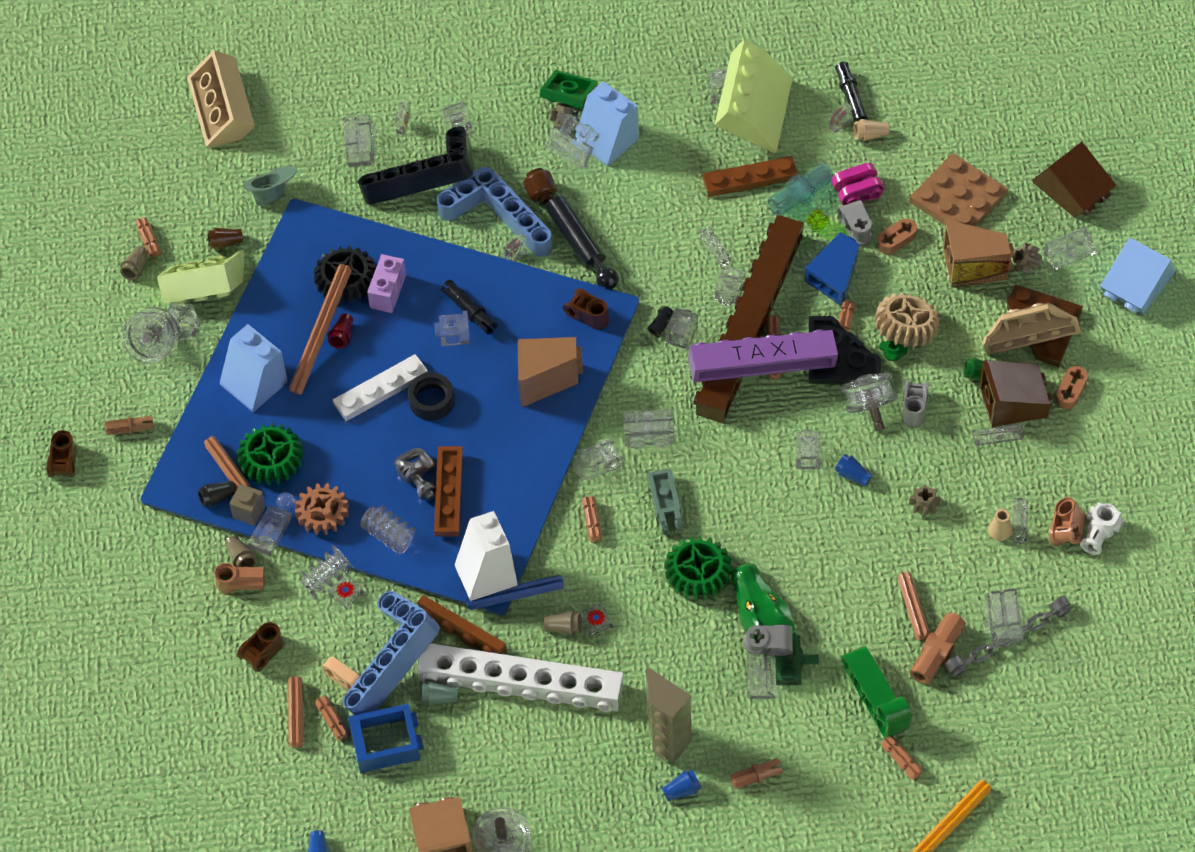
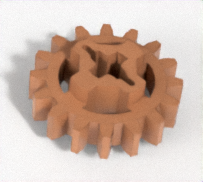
M318 483L316 484V489L312 490L310 487H307V494H299L301 501L295 502V514L299 525H305L307 532L314 529L315 535H318L320 530H323L324 534L328 535V529L332 528L336 532L337 524H345L344 518L349 516L348 500H346L344 492L339 493L337 486L331 490L329 483H326L324 488H321Z

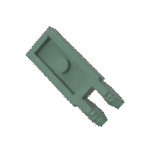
M671 468L647 473L657 519L659 518L662 535L668 534L669 528L665 517L674 516L677 532L683 531L680 515L681 507Z

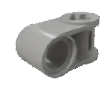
M858 200L838 207L839 219L849 236L854 238L859 246L868 245L872 240L870 231L872 222L866 213L862 201Z
M905 380L902 418L903 422L909 427H918L924 421L929 382L919 384L910 383L909 380Z
M788 625L752 626L746 632V636L743 639V647L750 654H772L777 656L792 654V627ZM753 636H756V639L760 641L759 644L755 643V640L752 639Z

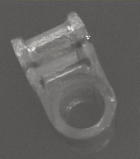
M606 439L594 446L579 451L576 460V472L581 479L591 480L599 475L618 469L625 460L616 451L614 441Z

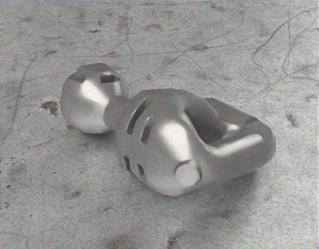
M414 448L399 455L394 460V466H396L399 476H401L405 483H414L417 486V494L421 500L427 499L431 501L434 499L436 487L431 482L424 481L422 476L436 466L435 462L421 448ZM415 458H419V459L416 460V461L409 462V461H411V460H413V459H415Z

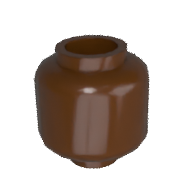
M536 168L526 174L523 184L531 201L545 204L553 199L552 196L557 192V186L550 171Z

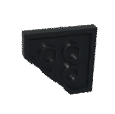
M809 316V332L819 329L825 331L833 330L838 352L835 367L809 370V384H881V358L877 354L871 353L861 340L853 333L847 332L833 316Z

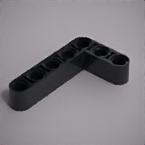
M456 126L446 132V154L369 173L360 177L358 185L365 203L376 204L469 179L473 175L472 146L465 127Z

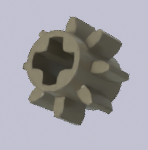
M557 103V108L552 107L549 120L554 121L553 126L555 128L569 130L571 125H576L578 112H574V108L568 104Z
M1024 243L1023 247L1016 248L1014 257H1012L1013 262L1016 263L1015 269L1031 274L1032 270L1038 269L1042 262V256L1038 253L1040 248Z
M926 485L919 489L914 488L913 496L909 498V504L914 505L913 513L918 512L923 517H926L931 512L933 514L936 513V506L940 505L941 500L940 497H935L936 488L931 489Z

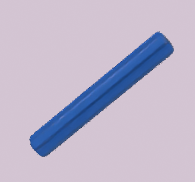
M561 575L550 576L520 583L517 586L470 601L469 597L466 596V603L469 610L560 590L564 588V581Z

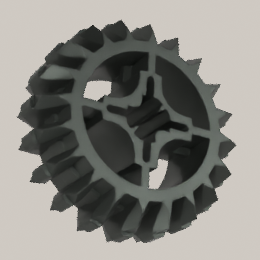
M350 245L347 249L339 246L337 251L330 248V254L323 253L322 260H317V267H314V283L316 284L317 291L322 293L324 299L332 283L328 276L334 278L340 264L349 266L351 274L339 303L343 305L345 301H348L352 305L353 300L357 299L361 302L362 296L368 297L367 292L377 266H375L372 257H369L367 251L361 252L359 246L352 250ZM356 267L360 268L364 273H359Z

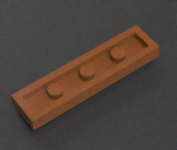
M793 156L703 173L702 179L707 197L798 180V172Z
M438 446L434 521L435 537L460 536L462 446Z
M422 595L417 602L418 606L424 609L445 633L456 635L467 646H474L484 652L507 655L506 643L425 595Z

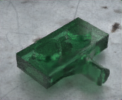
M792 635V654L784 656L775 655L776 685H801L803 665H819V654H803L800 635Z

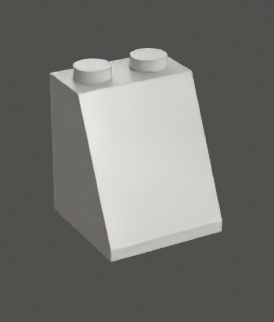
M494 511L470 519L455 563V568L470 601L518 585L510 545Z

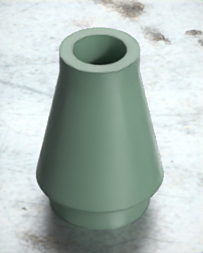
M431 681L421 684V704L433 706L457 702V687H450Z

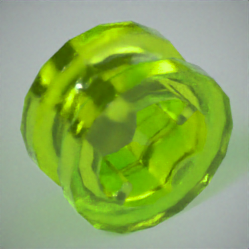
M822 209L813 211L806 219L807 225L811 226L814 232L824 229L830 221V218L824 215L825 212Z

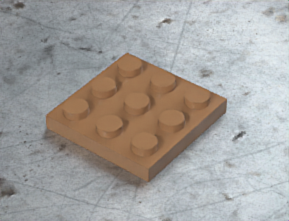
M952 153L910 196L909 202L944 225L946 221H954L977 227L1008 194V188Z

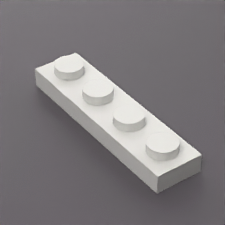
M416 354L336 397L333 399V404L344 420L348 421L408 388L415 378L421 374L428 373V370Z

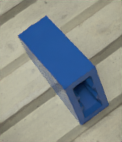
M840 232L805 268V282L840 306L846 300L858 260L859 244L856 240Z

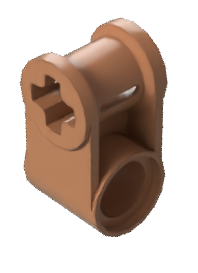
M1071 497L1062 498L1055 506L1052 525L1049 529V538L1054 546H1061L1062 543L1068 542L1079 544L1082 540L1086 513Z

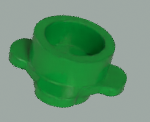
M892 340L882 341L879 345V349L884 351V356L889 361H897L908 352L907 347L904 348L899 343L895 345V342Z

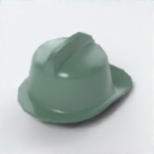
M294 166L274 169L264 175L249 179L243 184L244 189L252 192L255 202L259 206L274 203L283 196L286 182L296 175L297 169Z

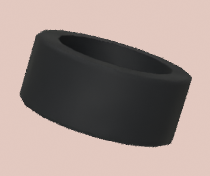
M439 373L421 374L415 378L408 389L411 411L417 417L430 421L442 419L448 415L455 401L452 383L447 377ZM427 388H439L445 392V399L437 405L427 406L419 403L417 400V395Z

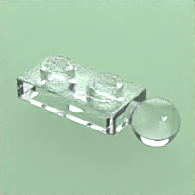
M285 492L280 494L276 500L277 507L268 506L247 543L249 549L268 556L272 555L292 520V513L289 511L294 509L296 499L291 493Z

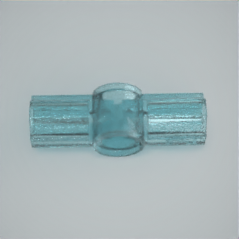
M820 163L804 175L796 174L791 177L786 187L768 198V204L775 215L781 216L799 203L803 205L810 202L818 190L831 182L834 176L831 168L826 163Z

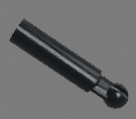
M557 196L551 199L546 205V211L587 270L594 269L597 272L596 281L598 286L605 287L606 289L615 288L619 281L616 270L605 267L603 264L606 259L605 254L564 196Z

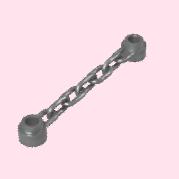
M1065 595L1059 597L1048 606L1051 611L1046 614L1038 613L1026 621L1025 626L1019 629L1012 628L998 637V641L991 645H981L970 653V657L965 660L961 655L955 656L944 664V668L954 678L960 676L967 670L966 665L972 662L979 663L992 655L994 649L1000 646L1007 647L1020 639L1021 634L1028 630H1038L1045 626L1049 618L1057 615L1059 618L1067 615L1072 610L1070 608L1071 603ZM1042 616V617L1040 618V620H1041V621H1044V622H1042V623H1040L1039 625L1033 627V626H1034V623L1031 622V621H1033V620L1037 619L1038 617ZM1014 632V633L1012 634V636H1013V637H1016V638H1014V639H1012L1011 641L1005 643V642H1006V639L1003 638V637H1005V636L1009 635L1010 633ZM986 648L985 653L988 654L977 659L978 655L975 653Z

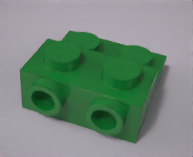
M555 70L541 87L539 97L545 98L550 102L568 104L573 108H583L588 94L598 86V81Z

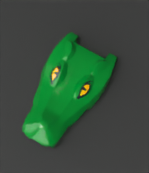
M746 563L735 567L731 572V580L736 589L739 619L743 629L747 632L750 627L756 625H788L792 627V636L797 635L789 608L764 580L757 566L752 563ZM753 636L752 639L755 640V643L759 644L760 641L756 639V636Z

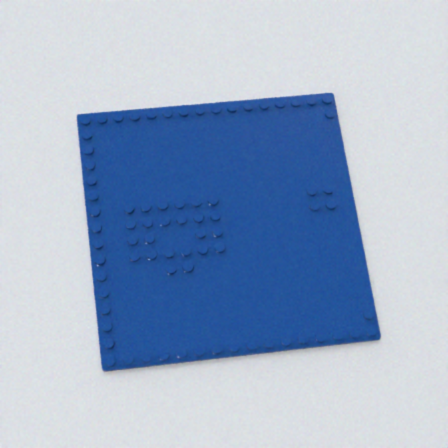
M291 199L140 498L141 502L144 505L465 605H467L466 596L468 595L455 568V563L470 519L494 511L509 542L517 584H519L639 305V298L302 200ZM349 245L352 247V250L359 246L361 252L367 251L369 257H372L375 266L378 265L381 254L404 259L406 277L393 313L371 309L368 297L362 296L361 302L357 299L353 300L352 305L348 301H345L343 305L338 303L327 333L337 322L341 314H349L353 317L350 343L342 349L334 348L328 343L326 333L302 394L297 395L290 392V384L325 300L322 293L317 291L316 284L314 283V267H317V260H322L323 253L330 254V248L337 251L339 246L347 249ZM356 267L359 273H364L360 268ZM328 276V279L332 282L333 278ZM449 279L454 281L471 300L485 309V313L498 324L496 329L490 326L494 330L493 333L487 335L476 323L471 322L468 319V315L441 291L442 285L448 288L444 282ZM577 288L584 289L589 294L607 303L609 324L607 327L601 330L593 329L578 320L570 318L563 311V305L570 302ZM247 324L281 350L288 380L286 385L254 413L220 385L230 339ZM576 337L577 347H582L583 374H578V384L527 406H521L518 381V339ZM414 354H416L428 370V373H439L447 377L452 383L455 398L454 406L448 415L434 421L423 420L411 411L408 400L409 387L348 421L344 420L333 404V399ZM431 387L421 391L417 395V400L423 405L433 406L442 402L446 395L443 390ZM272 422L275 427H278L282 423L285 429L290 427L293 434L297 433L300 442H302L304 457L301 460V468H296V475L289 474V481L282 478L279 485L276 481H272L270 486L266 484V481L259 485L256 479L251 481L248 475H244L241 466H239L237 451L240 448V440H245V433L252 434L253 427L259 430L261 429V424L269 427ZM214 436L217 438L248 481L250 487L263 492L266 507L256 526L233 519L229 503L234 495L212 508L209 506L204 508L201 505L197 490L202 488V485L229 481L205 447L204 441L209 437ZM438 446L463 447L460 536L435 537L436 496L431 501L427 499L421 500L417 494V486L414 483L407 484L404 482L401 476H399L396 466H394V460L399 455L414 448H421L426 451L436 466L432 470H428L422 478L424 481L431 482L436 487ZM269 449L268 452H269V454H270L271 459H273V456H272L271 451H270V449ZM415 458V459H413V460H411V461H409V462L416 461V460H418L419 458ZM318 483L321 488H324L326 483H329L331 490L337 486L339 493H345L349 505V516L344 518L345 524H337L336 532L332 528L328 529V535H325L323 530H320L318 535H315L314 529L307 532L305 525H299L295 514V502L301 501L299 494H307V487H310L312 490L316 489V484ZM512 601L478 609L504 616Z

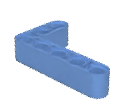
M481 167L474 171L469 179L453 184L438 195V212L443 220L452 221L485 201L533 254L544 257L551 253L552 240L550 230L493 169Z
M394 591L383 593L377 604L378 608L400 627L346 693L343 705L353 715L378 710L439 632V624L424 609Z

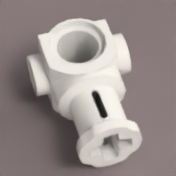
M1098 502L1096 507L1091 506L1086 517L1087 520H1090L1087 526L1089 532L1086 538L1081 540L1080 547L1091 555H1099L1102 551L1101 545L1104 540L1112 537L1114 532H1120L1125 519L1120 518L1121 512L1117 511L1113 505L1107 503L1101 504ZM1101 518H1107L1109 521L1102 520Z

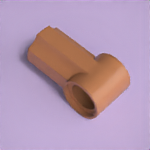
M221 563L215 568L216 587L222 593L229 594L235 590H264V567H234L230 563ZM225 576L232 577L231 579L226 581L222 580V578Z

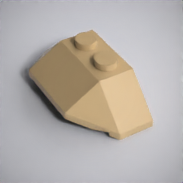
M1037 303L1029 308L1021 310L1012 309L1008 313L1001 314L982 342L986 354L991 355L1081 333V328L1077 317L1050 303Z

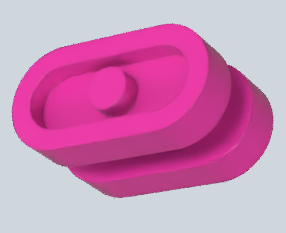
M864 163L840 171L831 179L835 191L839 192L838 197L843 206L858 200L864 202L870 199H877L885 189L881 179L877 177L878 173L872 163Z

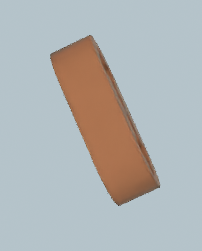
M902 219L882 231L877 240L879 251L884 254H892L912 242L917 235L916 223L911 219Z
M1073 366L1067 370L1056 394V403L1062 409H1072L1076 406L1087 383L1088 374L1084 368ZM1076 376H1079L1080 379H1078L1076 383L1073 384L1072 379ZM1068 391H1070L1071 397H1069L1067 400L1063 399V397L1067 395Z

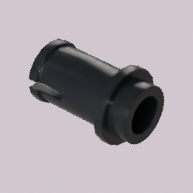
M667 306L659 308L658 315L647 327V330L655 337H660L669 322L675 320V312Z

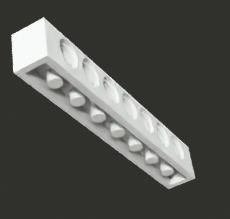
M431 643L420 655L417 666L418 679L424 683L431 681L450 687H457L458 689L461 687L470 688L480 693L489 691L496 692L501 696L515 695L522 696L527 700L541 699L547 700L552 704L568 703L578 708L594 707L604 712L618 711L624 685L622 672ZM445 665L450 666V668L446 670L440 669L442 666ZM469 669L476 670L473 673H465ZM493 673H499V674H500L498 677H491V676H490V675L493 674ZM517 677H524V678H525V679L522 680V681H516V680H514V679H516ZM542 681H549V682H550V683L547 684V685H541V684H540V682H542ZM569 684L575 685L572 689L565 688ZM593 688L600 689V691L596 693L590 692V690Z

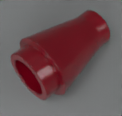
M341 314L337 322L327 333L328 343L332 347L342 349L350 343L353 323L351 315Z

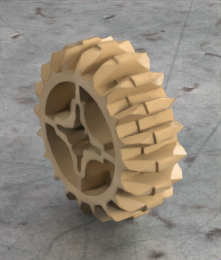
M901 292L898 296L891 294L890 297H885L877 307L875 314L876 329L880 331L881 336H886L887 341H894L895 345L899 343L904 348L907 345H910L912 348H915L916 345L923 347L925 343L930 344L931 340L937 335L940 325L939 312L934 310L935 305L928 304L927 299H920V295L914 297L911 293L904 295Z

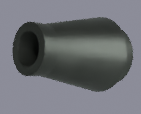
M231 480L222 483L205 484L197 490L200 503L204 508L208 506L212 508L236 492Z

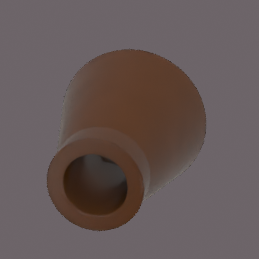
M213 227V230H208L210 249H216L217 251L243 242L241 229Z

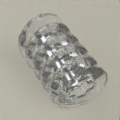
M384 505L377 509L376 506L370 507L361 519V528L367 530L372 536L375 535L377 540L382 541L386 546H390V549L398 554L405 552L413 541L416 528L410 527L408 529L409 523L406 521L400 524L401 518L399 516L393 518L394 513L392 511L386 512Z
M334 545L332 546L333 555L324 552L325 562L317 558V568L311 564L308 565L310 574L304 571L300 572L302 580L299 581L315 600L318 599L317 590L325 593L324 584L333 587L332 578L340 581L342 579L340 571L348 575L349 569L347 565L352 566L343 553Z

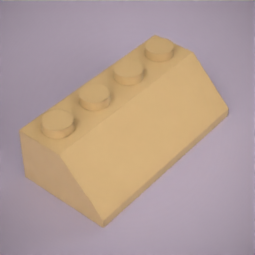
M213 50L187 77L205 144L209 148L240 141L255 127L235 57Z

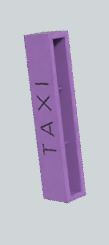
M819 329L808 333L793 332L789 335L746 337L742 340H721L716 343L707 344L700 342L690 345L688 361L694 383L835 367L838 352L833 330L825 331Z

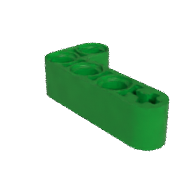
M862 646L841 655V661L846 673L884 738L894 736L909 729L911 712L903 696L896 698L868 648Z

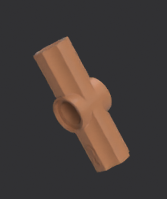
M954 612L946 613L936 631L929 634L922 647L921 655L910 670V675L914 677L915 681L921 684H930L942 663L945 664L949 660L954 650L955 642L966 626V622L960 615Z

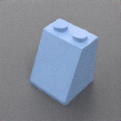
M603 81L587 96L574 143L606 166H609L639 139L638 105Z
M1129 237L1100 287L1104 292L1103 296L1113 302L1119 300L1125 303L1124 307L1135 314L1137 311L1144 314L1176 270L1171 259Z
M247 324L230 339L220 385L254 413L286 385L288 380L281 350Z

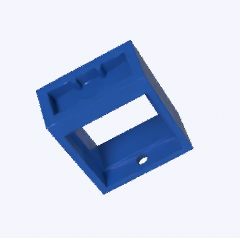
M409 703L348 717L360 773L421 760L419 750L424 749L421 734L415 735L414 728L419 727L416 712H410ZM406 720L410 745L369 754L366 753L361 729Z

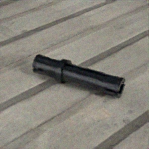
M848 62L838 63L835 66V70L840 80L839 87L845 94L854 122L860 119L868 120L856 87V78L852 76Z
M449 279L444 282L448 288L442 285L441 291L468 315V319L471 322L476 323L487 335L493 333L494 330L490 326L496 329L498 324L485 313V309L471 300L454 281Z

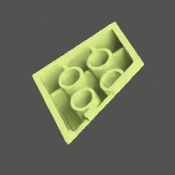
M237 251L227 259H224L223 255L207 259L206 263H202V260L169 267L157 276L163 303L172 302V306L186 303L187 299L194 298V301L198 302L208 299L210 295L216 294L217 298L231 295L230 292L243 283L244 251Z

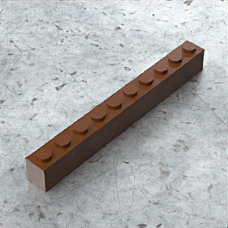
M777 215L774 223L770 222L766 234L768 236L767 240L761 242L759 248L760 256L758 260L754 259L752 263L751 277L745 279L743 285L744 293L742 297L738 296L735 303V314L729 316L726 326L728 330L726 334L722 333L719 341H735L746 337H761L766 325V318L770 316L802 241L804 222ZM743 377L703 381V388L701 391L696 392L693 404L696 405V415L724 424Z

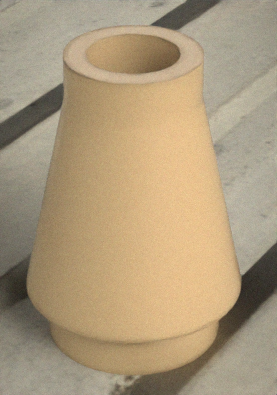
M860 119L854 122V137L856 140L864 142L888 136L889 125L887 122Z
M1006 509L997 510L988 526L990 536L996 541L1008 539L1013 532L1010 513Z

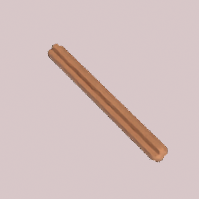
M340 264L337 268L290 384L289 390L294 394H302L351 274V268L347 265Z

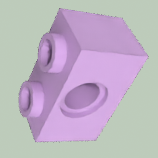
M381 254L367 292L371 309L393 313L406 277L404 259Z

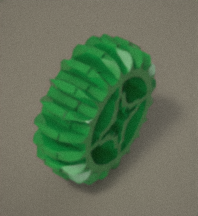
M272 422L269 427L261 424V429L259 430L253 427L252 434L245 433V440H240V448L237 451L239 466H241L244 475H248L251 481L256 479L259 485L263 481H266L268 486H270L272 481H276L279 485L282 478L289 481V474L296 475V468H301V460L304 457L302 442H300L297 433L293 434L290 427L285 429L282 423L278 427H275ZM269 449L271 451L273 459H271L270 454L268 452Z
M690 535L688 538L689 542L681 539L679 546L673 545L672 552H668L667 560L664 563V568L666 569L665 577L669 580L670 587H675L677 594L683 592L685 599L689 595H693V599L696 601L698 596L702 595L706 600L709 593L715 597L717 590L723 591L725 584H728L730 581L729 575L732 572L731 558L727 556L726 548L721 549L720 542L713 544L711 537L707 541H703L701 535L698 540H694ZM695 562L697 563V567H700L701 573L699 572V568H696ZM713 572H715L714 575H712L711 577L705 579L708 575H711V574H713Z

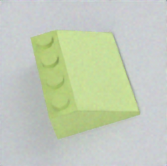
M743 40L731 53L715 126L776 153L792 78L763 48Z

